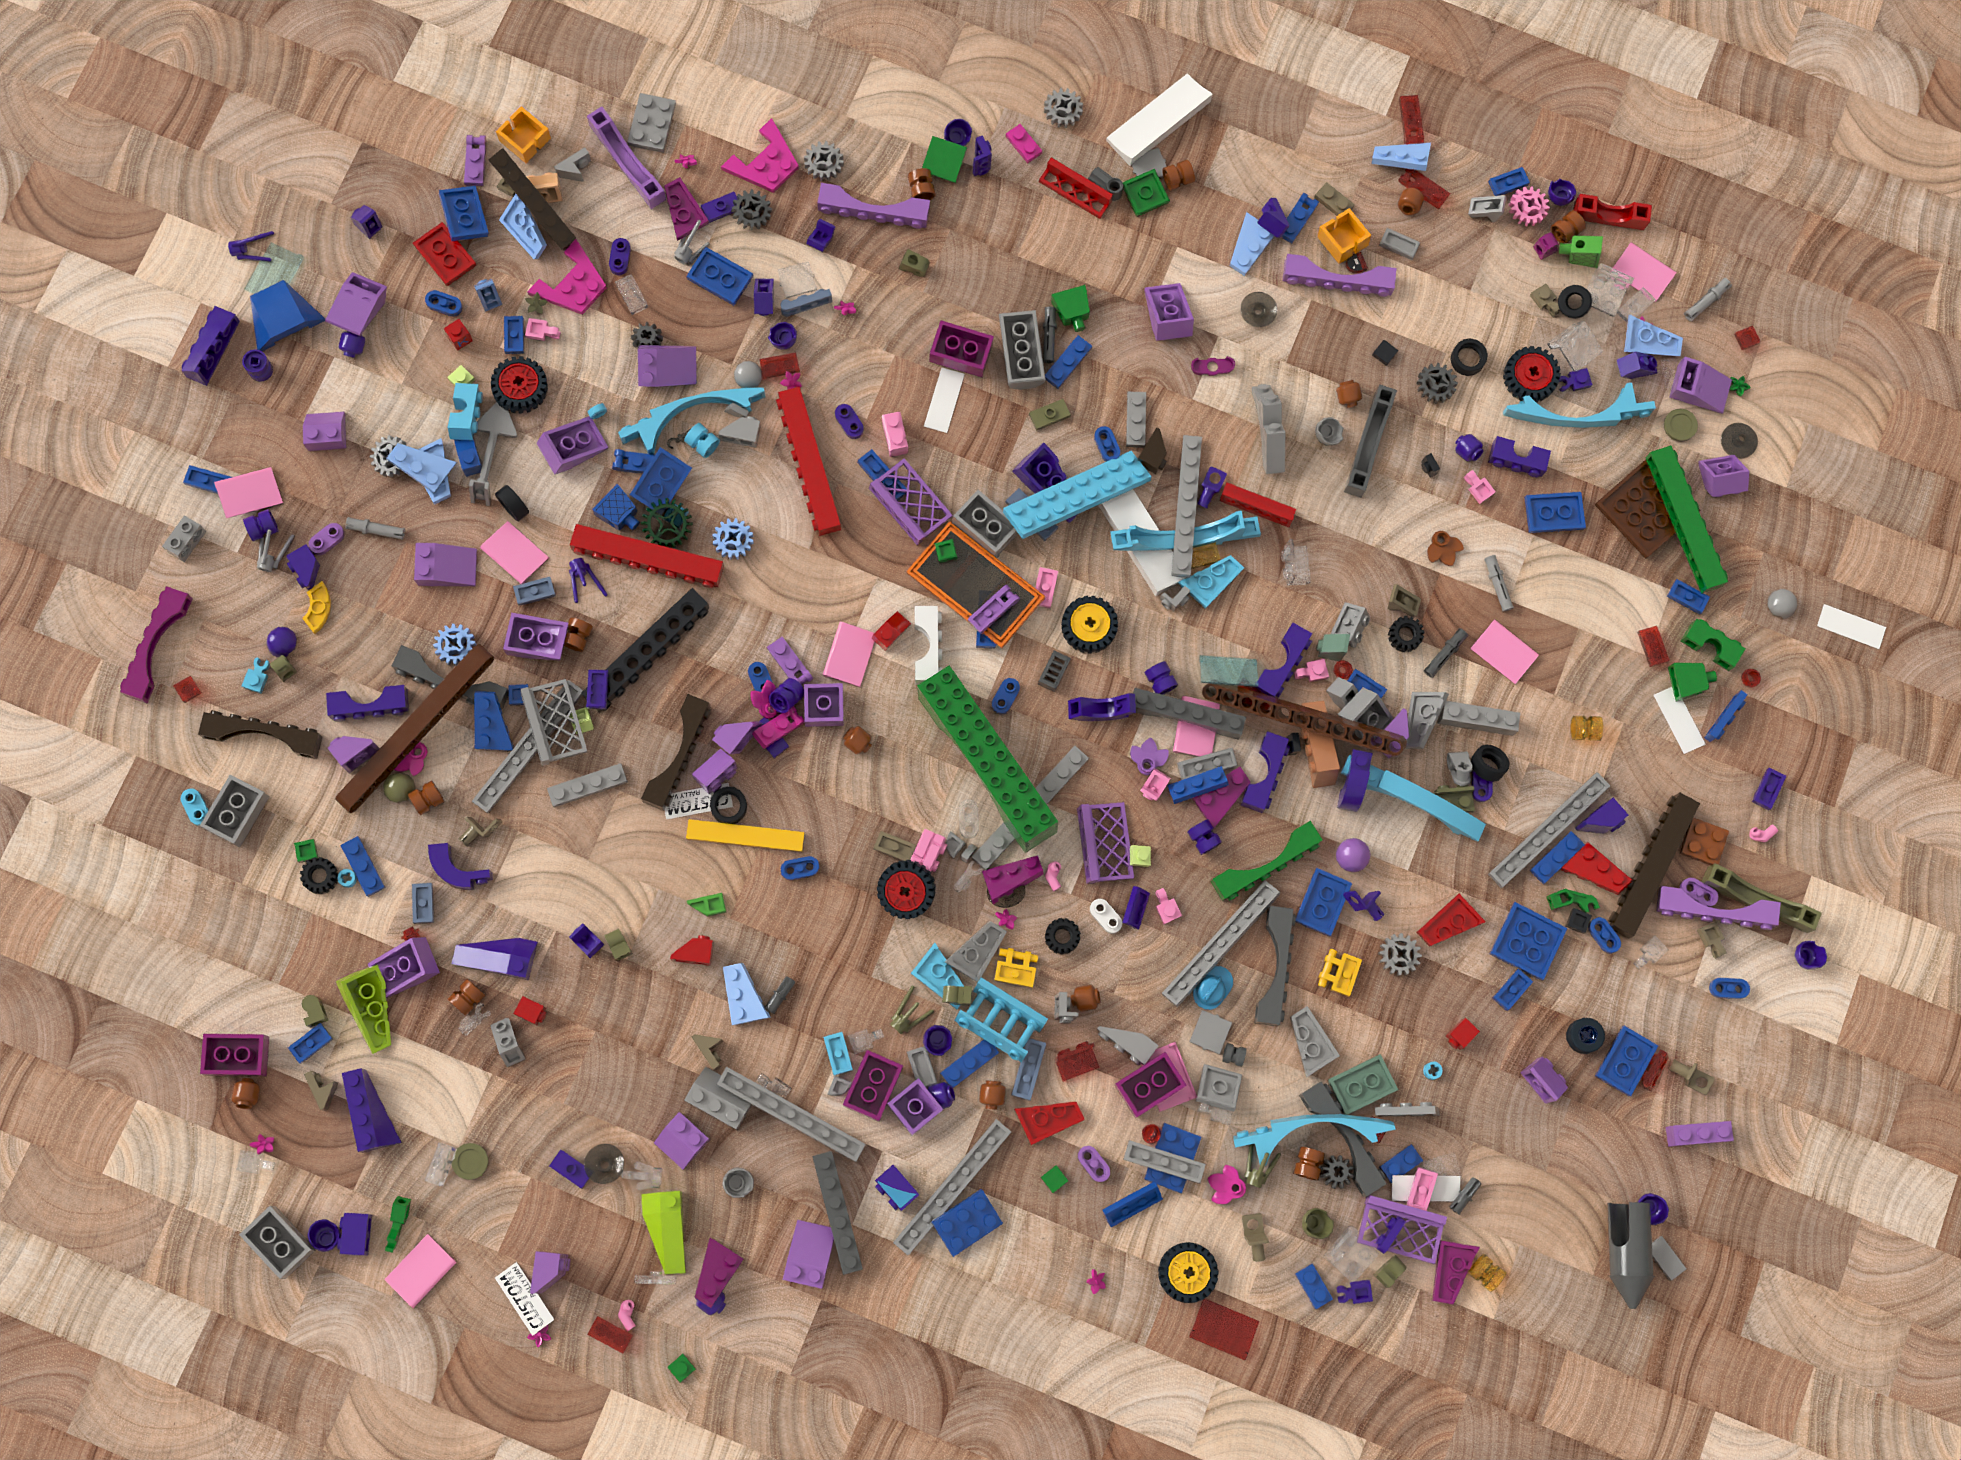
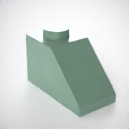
M1325 634L1317 643L1316 651H1319L1318 657L1340 662L1347 653L1350 634Z

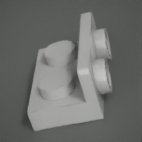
M1345 602L1331 634H1350L1349 644L1355 648L1357 643H1360L1362 632L1370 621V615L1366 608Z
M1059 992L1055 995L1054 1020H1059V1023H1071L1079 1015V1012H1067L1071 1004L1070 997H1067V992Z

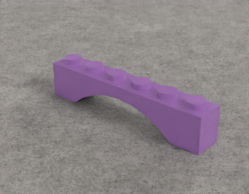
M600 107L587 115L590 128L649 208L653 209L666 200L664 189L634 155L604 108Z
M821 183L817 202L818 211L825 214L836 213L843 217L855 216L861 220L873 219L880 223L892 222L898 226L910 225L917 229L926 228L930 209V200L913 197L894 205L867 204L850 196L839 185Z
M1287 254L1284 262L1283 281L1292 285L1299 283L1305 284L1308 287L1322 286L1325 289L1337 288L1345 292L1359 291L1362 294L1374 293L1386 297L1391 296L1395 289L1397 268L1377 266L1361 274L1340 275L1318 267L1306 256Z
M1661 886L1658 890L1656 911L1662 912L1661 915L1664 916L1678 914L1684 919L1700 917L1701 921L1713 922L1714 919L1721 920L1720 923L1732 925L1733 922L1740 923L1742 927L1757 925L1760 926V929L1772 930V928L1779 925L1781 902L1759 900L1744 908L1723 910L1708 907L1697 902L1681 888Z

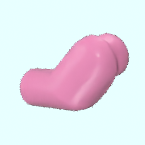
M1770 825L1765 831L1754 827L1750 830L1749 835L1754 841L1767 842L1778 832V829L1774 825Z
M1057 861L1050 863L1045 873V878L1053 891L1062 887L1057 880L1059 870H1061V864Z
M632 1300L623 1301L618 1313V1317L627 1331L636 1326L631 1319L634 1308Z

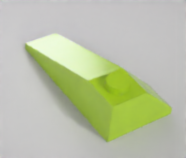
M378 965L354 972L337 980L336 984L372 1054L391 1046L390 1026L387 1015L388 1005L385 993L386 983Z
M682 1191L641 1194L642 1215L665 1274L686 1273Z

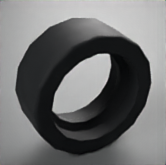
M1472 338L1463 339L1457 343L1451 353V365L1461 375H1475L1486 364L1488 353L1480 341ZM1463 348L1475 350L1480 357L1479 363L1472 367L1464 365L1458 357L1460 350Z
M505 485L495 493L498 501L516 521L519 522L529 514L527 506L508 485Z
M1493 745L1480 746L1471 758L1472 769L1480 778L1486 781H1499L1510 766L1506 754ZM1482 757L1493 761L1498 769L1488 766Z
M727 786L718 789L713 794L710 808L712 815L718 822L735 824L745 816L747 802L740 790ZM727 794L737 797L740 802L738 813L731 817L721 815L717 809L719 799Z

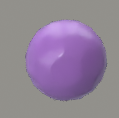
M1357 838L1344 840L1336 851L1338 864L1348 872L1363 870L1369 864L1371 857L1367 844Z

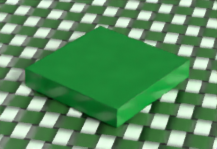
M932 136L922 168L929 169L932 176L956 183L967 147Z
M1155 169L1122 182L1123 190L1136 217L1170 202Z

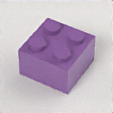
M843 683L804 684L805 727L844 726Z

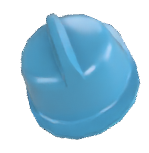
M1215 966L1193 990V997L1197 1005L1209 1010L1217 1008L1233 987L1231 973L1222 966Z

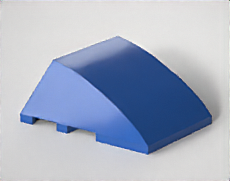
M285 280L250 296L257 350L264 351L275 346L274 342L307 326L312 328L325 321V318Z

